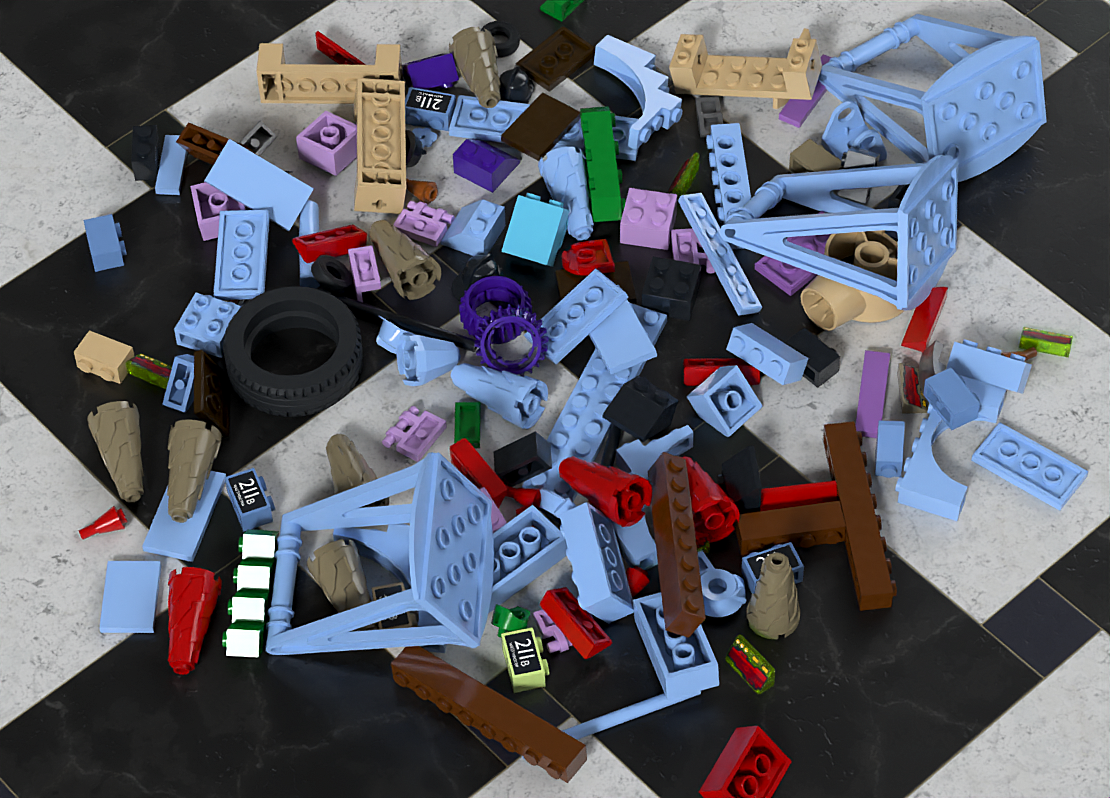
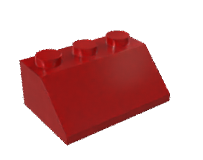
M759 726L736 728L699 793L704 798H771L792 761Z

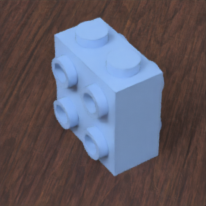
M195 293L174 328L177 345L197 351L202 349L207 354L223 358V341L226 328L241 306L233 302L216 299L210 295Z

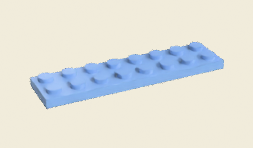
M459 95L449 127V136L503 143L501 142V135L531 104L500 100L495 107L485 108L479 104L476 97ZM615 116L616 127H612L614 141H618L619 155H616L617 159L636 161L638 149L635 150L628 146L630 127L638 120L636 118ZM581 118L551 150L561 147H575L576 152L579 153L580 149L584 152Z

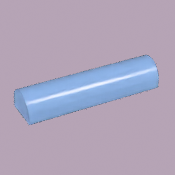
M307 200L299 213V237L319 232V206L313 201ZM299 254L300 287L318 288L320 284L315 280L311 272V266L314 262L306 263Z

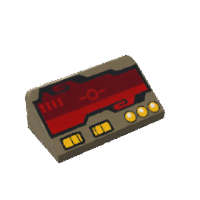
M898 363L897 376L902 414L927 413V400L921 391L919 369Z

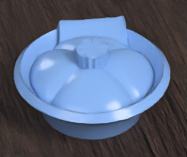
M540 489L541 503L539 509L562 525L560 514L577 507L572 502L573 498L566 493L560 496L550 490Z
M712 569L700 574L705 615L711 617L728 616L736 612L742 604L746 603L744 580L738 575L731 574L722 569Z

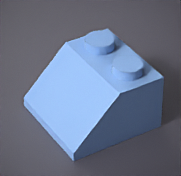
M483 199L462 207L442 238L441 245L472 256L487 255L506 226L505 207Z
M737 365L719 367L686 396L698 416L726 437L732 435L763 407Z

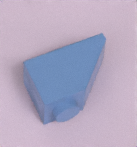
M189 354L175 356L162 405L187 412L194 401V356Z
M878 421L875 447V476L886 478L901 476L905 422Z

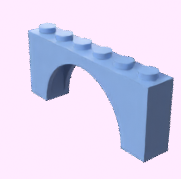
M962 376L968 389L975 393L980 400L978 418L973 421L996 423L1004 405L1006 389ZM929 404L927 413L930 415L928 419L923 418L919 430L922 433L921 437H916L913 442L911 452H914L912 458L907 457L903 469L906 472L905 476L899 477L895 491L899 492L898 503L958 521L966 500L968 486L962 485L947 476L937 465L933 457L931 447L934 441L949 427L932 405Z

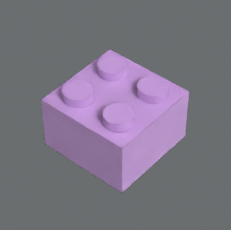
M328 111L322 113L296 137L299 159L335 176L357 157V125Z
M206 182L191 186L197 221L204 241L218 238L220 211L247 210L245 205Z
M629 188L620 223V243L668 250L671 230H673L677 215V195Z

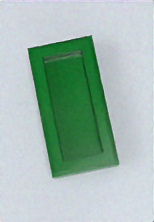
M455 402L454 444L466 438L474 448H480L481 402Z

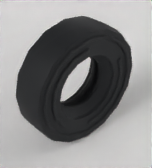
M497 20L489 22L480 30L485 32L486 29L492 36L504 35L508 37V40L504 43H495L497 57L499 58L513 54L519 47L520 34L517 27L512 23Z
M320 255L311 266V272L315 280L324 289L333 294H344L353 284V277L343 263L332 256Z

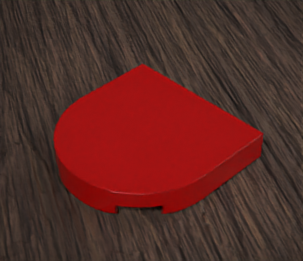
M606 239L575 243L571 245V249L562 253V266L572 274L589 275L595 268L601 273L615 272L613 258Z

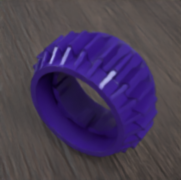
M490 276L476 281L467 291H464L465 295L461 297V304H459L460 322L463 323V328L468 331L469 335L475 337L477 331H480L478 324L484 323L483 318L477 315L476 308L486 302L504 301L512 304L515 308L517 305H520L521 310L529 308L528 313L532 314L531 298L528 297V292L523 289L522 285L520 286L512 279L502 276ZM512 322L502 324L499 328L494 329V334L490 339L491 344H504L514 340L524 330H527L526 325L522 327L518 323Z
M508 304L506 309L499 306L497 312L490 310V317L483 316L484 323L478 324L480 331L475 333V337L479 340L475 341L474 346L479 348L476 351V355L482 356L480 363H487L488 368L500 372L504 370L516 375L520 374L522 377H524V372L526 371L533 373L532 367H540L539 360L545 359L543 352L548 350V346L545 345L548 342V336H544L547 333V329L541 327L543 320H536V313L529 314V308L521 310L520 305L512 308ZM509 322L518 323L522 327L526 325L527 332L531 334L533 341L528 355H524L521 359L514 361L505 360L501 356L496 358V351L492 349L490 342L494 329Z

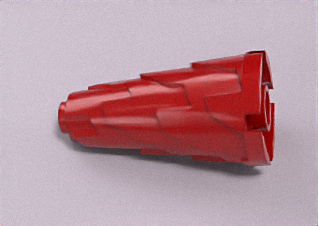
M574 456L562 460L559 465L560 477L575 492L588 499L590 504L598 508L616 524L622 527H630L640 521L646 514L641 510L644 504L649 507L652 499V487L647 479L633 473L629 474L612 466L606 467L594 461L588 462Z
M680 457L686 459L696 539L699 540V538L706 537L708 543L727 537L735 529L733 526L735 520L739 523L740 514L737 505L712 480L708 473L703 471L697 461L694 462L690 457Z
M182 567L181 574L177 575L176 569H174L169 574L168 630L170 638L168 662L175 673L183 675L188 674L189 671L195 668V664H198L203 639L208 630L211 614L215 609L222 586L220 577L216 581L214 580L215 573L196 567Z

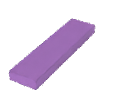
M823 54L821 56L822 65L828 63L832 57ZM818 80L812 100L790 99L779 113V120L800 128L826 93V87Z
M865 350L855 424L856 431H861L862 437L877 438L878 421H882L890 353Z

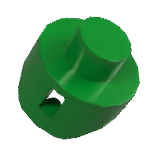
M496 604L491 624L499 627L497 636L501 638L503 633L527 629L530 611L519 606L507 609Z

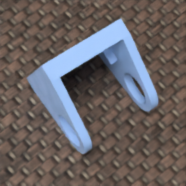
M846 101L836 107L822 136L821 144L825 150L833 156L842 159L843 153L848 152L849 147L852 146L879 153V162L887 158V151L881 136L876 130H869L857 104L854 101ZM852 108L848 116L838 119L839 114L843 110Z

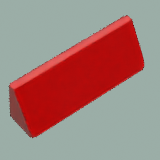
M319 31L315 32L317 49L336 63L341 65H366Z
M352 224L293 238V244L306 263H311L320 255L336 257L348 254V249L367 246V233Z
M948 287L932 288L930 295L915 308L901 346L921 352L927 349L945 304Z
M741 358L683 359L684 384L686 386H699L719 367L734 365L738 366L749 385L760 384V371Z
M466 438L451 445L449 450L452 464L478 489L485 487L499 509L507 494V486Z
M836 481L762 489L760 511L837 501Z
M567 587L546 591L540 606L584 659L591 658L613 643L591 615L580 607L578 600Z

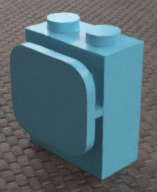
M527 193L526 197L518 195L501 252L553 267L557 251L562 246L567 230L570 210L563 208L564 203L551 199L548 204L541 202V197Z

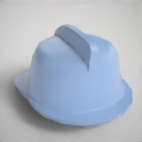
M379 316L383 319V323L376 342L386 350L396 354V348L403 344V340H399L400 336L414 333L403 330Z

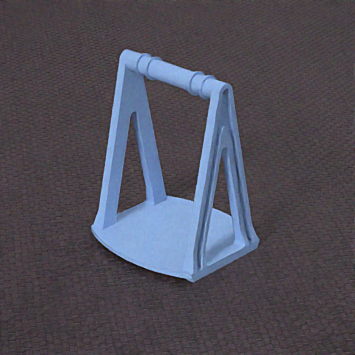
M916 14L903 22H897L892 28H885L883 33L850 51L841 52L839 57L830 58L828 63L822 65L818 78L826 89L841 102L854 101L859 107L863 120L915 163H927L937 155H950L953 159L958 160V182L977 176L1005 160L1028 141L1041 125L1047 122L1040 43L1036 40V37H1013ZM918 36L954 65L927 92L853 73L857 67L890 49L899 48L901 43H908L910 38ZM957 44L978 48L979 50L969 54ZM864 96L909 108L920 113L924 118L927 148Z
M937 155L927 163L777 175L758 188L755 196L743 207L736 209L727 218V222L720 229V235L726 242L878 296L894 304L899 310H912L918 307L930 295L932 288H935L941 278L948 260L956 252L958 160L953 159L950 155ZM910 184L899 208L873 209L836 196L833 193V190ZM782 198L824 212L823 214L760 218L768 209L774 208ZM885 230L888 236L898 239L897 281L790 243L786 237Z
M431 452L413 466L283 514L280 536L276 540L278 550L275 552L277 561L271 607L268 609L270 618L266 624V630L268 631L266 651L273 655H290L438 644H454L477 648V646H480L481 637L487 622L492 595L494 570L491 521L492 501L439 452ZM415 487L412 504L360 508ZM410 523L409 563L411 589L292 629L290 621L294 617L292 604L297 563L301 560L299 548L303 542L300 539L301 531ZM420 610L429 612L443 624L439 626L352 631L408 611Z

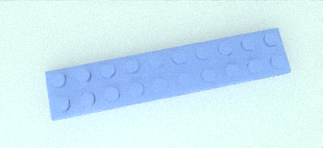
M629 303L654 346L667 322V315ZM595 348L546 440L551 445L552 469L526 480L522 488L547 489L560 496L566 493L573 498L572 502H574L578 493L560 477V463L562 460L572 456L588 462L595 461L612 424L602 418L604 411L623 384L639 376L646 361L611 375Z

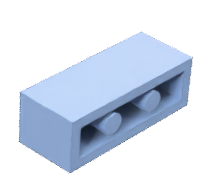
M753 323L734 327L726 350L782 385L800 381L809 359Z
M965 339L962 344L954 342L946 369L951 367L958 375L1021 394L1024 393L1032 367L1031 364L1025 363L1026 357L1011 353L1010 358L1001 355L1002 350L987 346L986 351L977 348L978 343Z

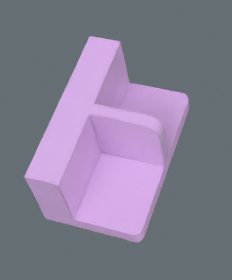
M372 245L348 249L356 298L360 302H363L362 292L381 289Z

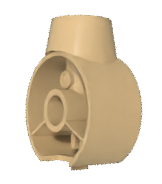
M885 230L831 234L828 238L824 255L837 260L854 255V266L897 281L898 242L888 236ZM817 275L801 293V304L808 317L818 327L828 331L850 320L869 323L882 322L895 318L904 312V310L897 309L894 304L878 296Z

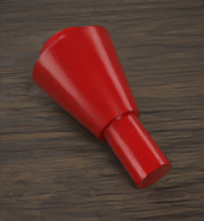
M507 486V497L513 498L523 506L530 507L533 505L540 511L541 488L516 489Z
M113 506L95 520L93 524L78 531L84 540L97 533L125 529L124 524L128 521L122 508L117 510Z
M637 566L627 568L626 576L633 599L650 580L647 577V572Z

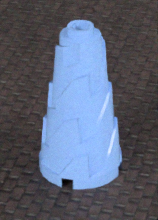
M575 147L557 148L546 153L547 160L543 161L541 157L538 162L539 172L545 181L552 199L564 203L563 208L570 210L568 214V233L577 240H586L590 237L594 227L589 203L590 194L587 184L586 158L581 149L578 153Z
M467 363L456 365L451 371V379L455 386L465 391L468 396L487 405L488 409L498 413L503 419L522 429H529L534 426L545 409L540 406L541 400L547 401L548 388L543 381L526 375L522 377L504 370L500 372L485 366L479 367Z

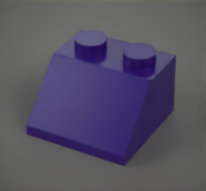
M442 53L402 64L403 77L408 88L413 87L431 91V88L439 86L441 90L453 87V82L459 80L452 53Z
M466 139L453 153L454 173L492 193L520 164V159L482 140Z

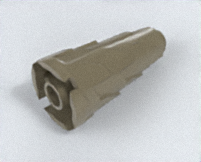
M479 27L463 29L452 37V45L449 42V53H452L456 67L459 69L471 92H474L479 104L485 108H493L501 100L495 40L486 29L485 32L480 31Z
M380 220L374 222L369 236L382 257L381 260L388 270L397 292L403 298L407 296L409 300L419 299L429 294L436 287L433 284L435 279L440 281L441 267L435 258L431 257L420 245L415 244L406 234L401 233L388 221Z
M127 401L103 404L97 407L98 413L95 416L92 411L88 415L89 429L97 443L111 478L115 482L121 499H124L126 502L138 501L144 493L142 479L144 474L140 453V416L137 406L133 404L132 408H130Z
M181 420L175 422V427L171 425L168 441V450H170L168 468L170 472L167 495L169 496L168 514L175 522L184 523L187 519L193 517L197 502L201 499L205 481L209 478L213 460L216 459L222 438L221 432L213 425L211 431L205 429L206 422Z
M336 434L329 439L326 453L331 467L335 495L378 479L362 454L358 452L354 442L350 441L346 435ZM389 497L360 508L389 506Z
M344 539L333 541L315 550L313 553L316 558L313 561L309 556L307 560L309 572L321 586L327 599L338 613L372 602L367 589V581L359 557V550L354 541L349 540V545L345 544ZM376 622L352 631L379 630Z
M777 552L768 555L763 560L760 577L756 581L755 591L751 595L746 614L749 627L756 634L767 639H778V635L785 634V637L789 636L795 631L800 620V607L793 570L789 565L788 557Z

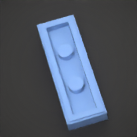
M165 135L155 186L156 194L180 195L188 154L185 149L176 143L180 135Z

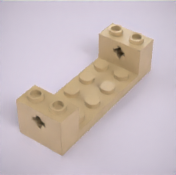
M681 34L669 69L676 94L812 100L822 63L816 39L793 38L787 58L708 55L703 35Z
M259 44L256 72L261 103L354 104L357 78L403 81L400 44H377L375 65L286 64L283 44Z
M357 78L354 99V121H357V175L354 189V211L400 214L403 210L406 193L405 81Z

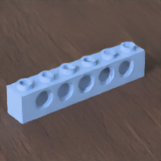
M739 123L711 125V135L706 136L707 149H712V153H709L710 167L715 169V171H712V183L717 185L718 188L714 191L715 203H720V207H717L718 222H723V225L736 209L743 207L751 199ZM728 242L731 249H745Z

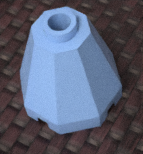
M415 334L401 335L399 340H403V344L396 348L398 371L400 375L405 374L407 379H404L403 382L408 386L424 385L451 371L461 358L460 350L453 342Z

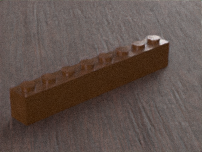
M854 421L825 424L822 440L831 481H836L837 501H840L846 524L845 545L859 609L862 611L891 607L893 596L897 595L895 580H890L889 576L892 573L890 558H885L884 554L887 551L886 539L884 536L881 537L879 532L882 530L881 517L876 515L874 510L877 509L875 494L870 492L872 478L870 472L866 473L865 467H867L866 452H861L860 448L862 446L861 431H856Z
M663 452L647 472L648 480L652 487L651 507L665 630L689 638L706 617L686 459Z
M405 647L391 663L393 679L398 685L402 687L407 686L415 691L421 699L432 701L443 712H450L457 716L463 724L471 725L480 730L486 738H493L500 742L509 752H516L523 756L529 764L533 766L538 765L545 769L554 779L560 778L568 783L587 761L585 744L422 647Z

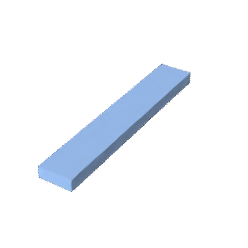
M702 193L681 195L678 202L738 316L759 313L762 306L730 245L722 239L720 227Z

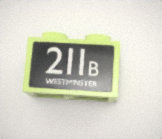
M533 627L501 634L502 650L513 692L545 687V676L549 675L547 660L541 659L540 653H543L541 638L535 637Z

